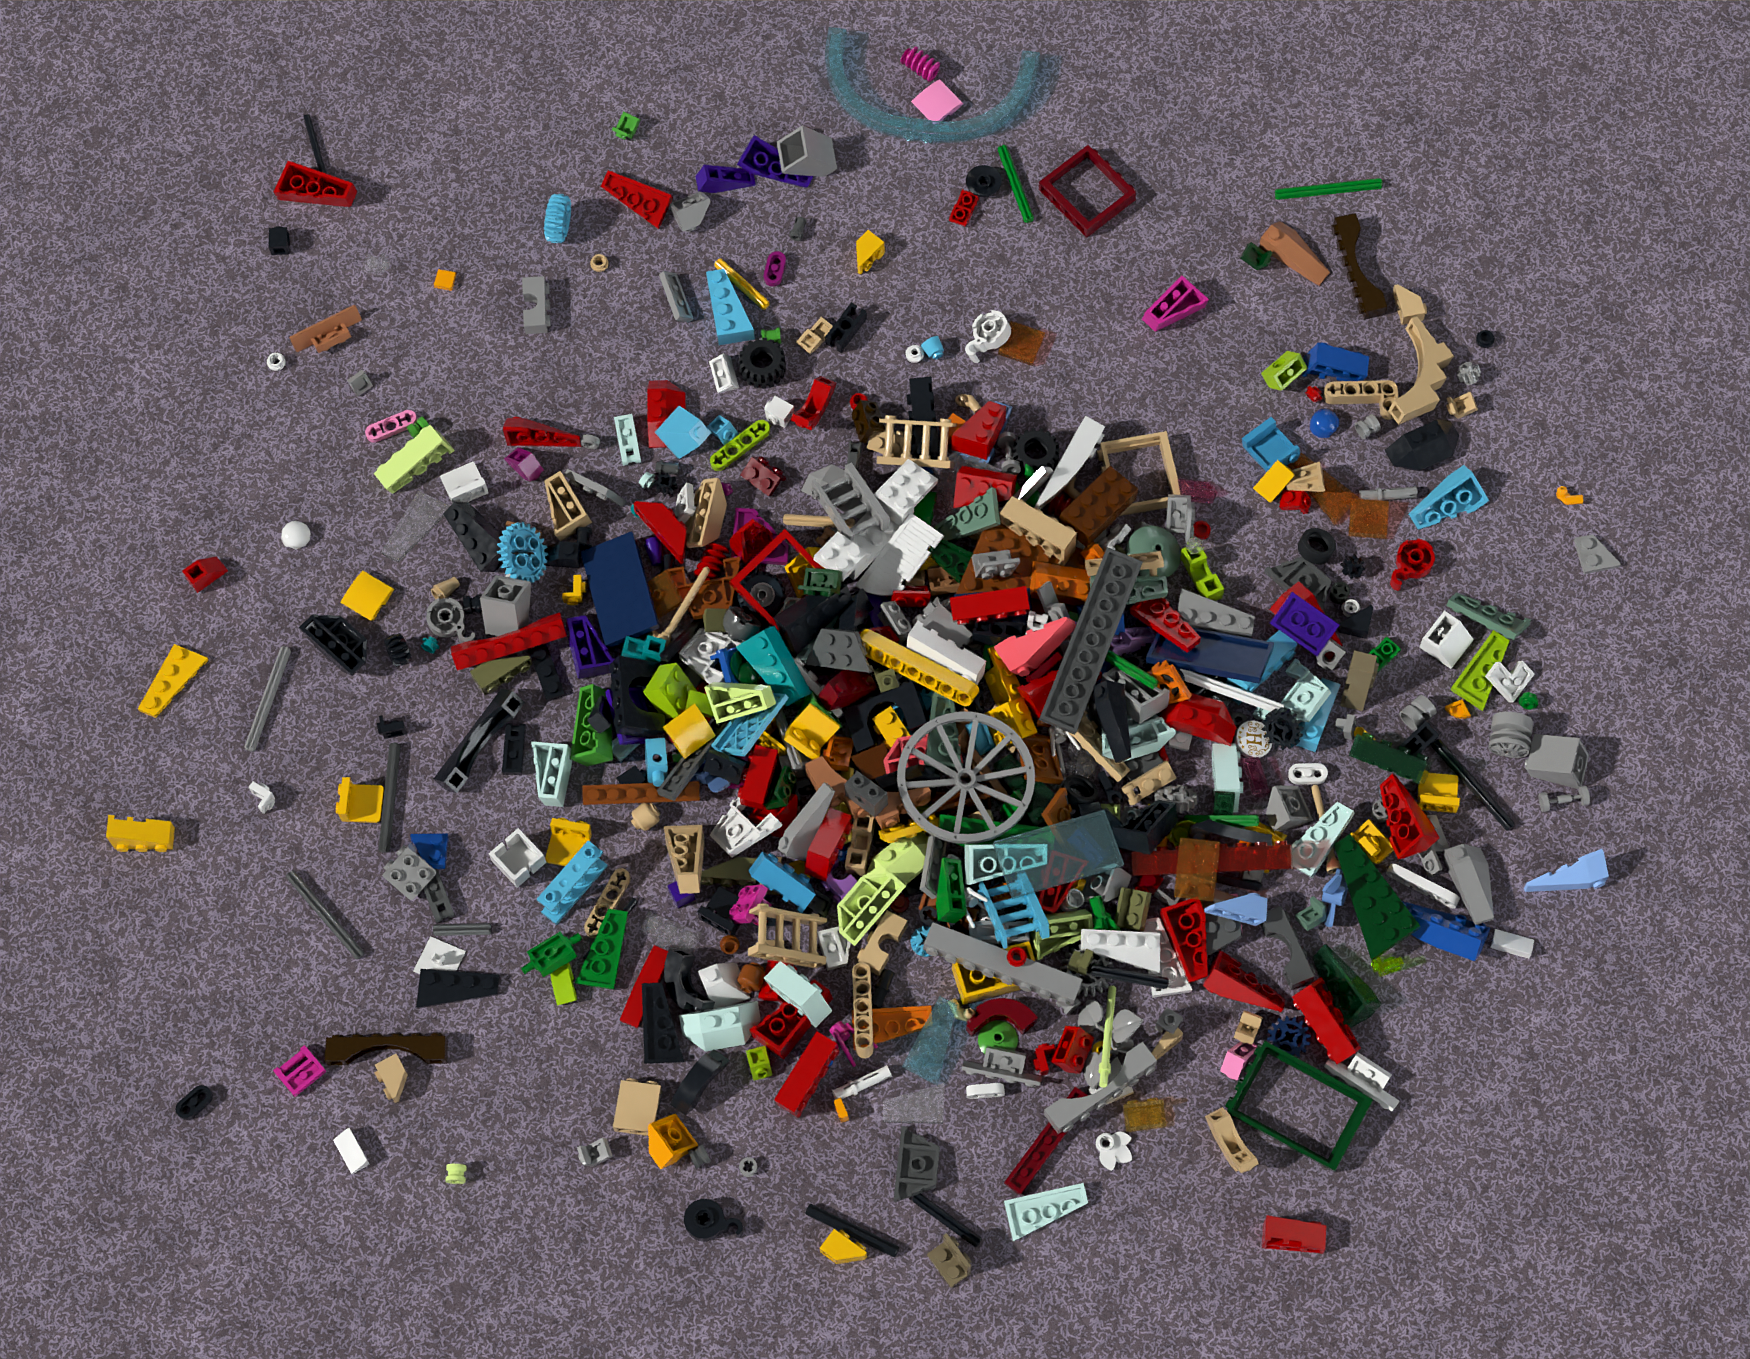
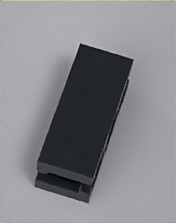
M852 302L825 336L826 345L831 348L833 346L832 341L837 336L841 337L840 341L836 340L835 342L837 351L842 353L867 320V312L864 309H861L859 316L855 320L851 318L852 315H855L857 305Z
M988 619V621L977 622L975 620V628H973L972 632L973 643L995 646L1011 636L1021 637L1023 636V623Z

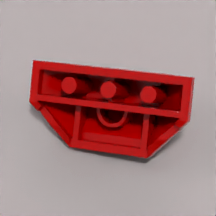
M668 380L649 381L647 424L649 448H668L655 434V431L678 406L686 410V393Z
M634 502V512L678 562L682 564L684 562L687 542L686 525L682 521H678L673 510L666 508L663 503Z
M1191 693L1190 699L1170 704L1167 708L1160 711L1159 717H1162L1164 722L1176 731L1231 746L1236 732V726L1224 702Z

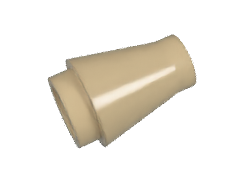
M455 577L435 584L434 588L431 589V593L435 599L448 598L460 586V583Z

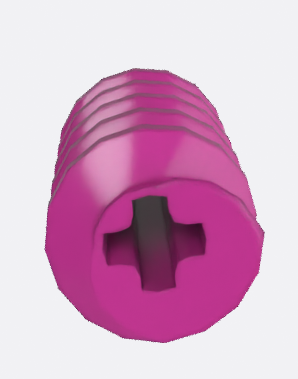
M917 46L913 49L908 48L901 57V63L906 65L907 68H911L913 72H916L917 75L922 76L924 80H928L930 83L939 71L940 62L934 64V58L928 61L929 55L925 54L923 56L924 51L922 50L917 53Z

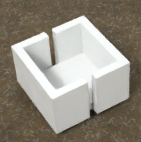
M519 828L505 839L509 848L508 851L501 842L489 853L491 861L517 888L530 877V871L534 874L546 863L542 852Z

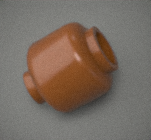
M754 962L745 964L737 978V982L741 985L740 989L746 993L759 991L765 981L766 973L764 968Z

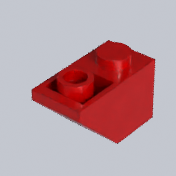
M216 556L196 560L182 570L194 590L199 593L228 572V570Z

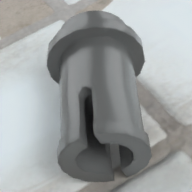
M795 218L793 229L789 233L792 240L800 241L803 238V230L807 222L805 218Z
M663 460L656 462L655 472H658L660 475L661 473H668L678 476V463L663 462Z

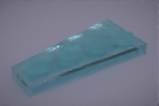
M939 996L902 1065L904 1069L938 1086L957 1009L956 1004Z

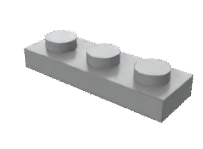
M663 271L659 274L675 320L691 322L694 318L677 273Z

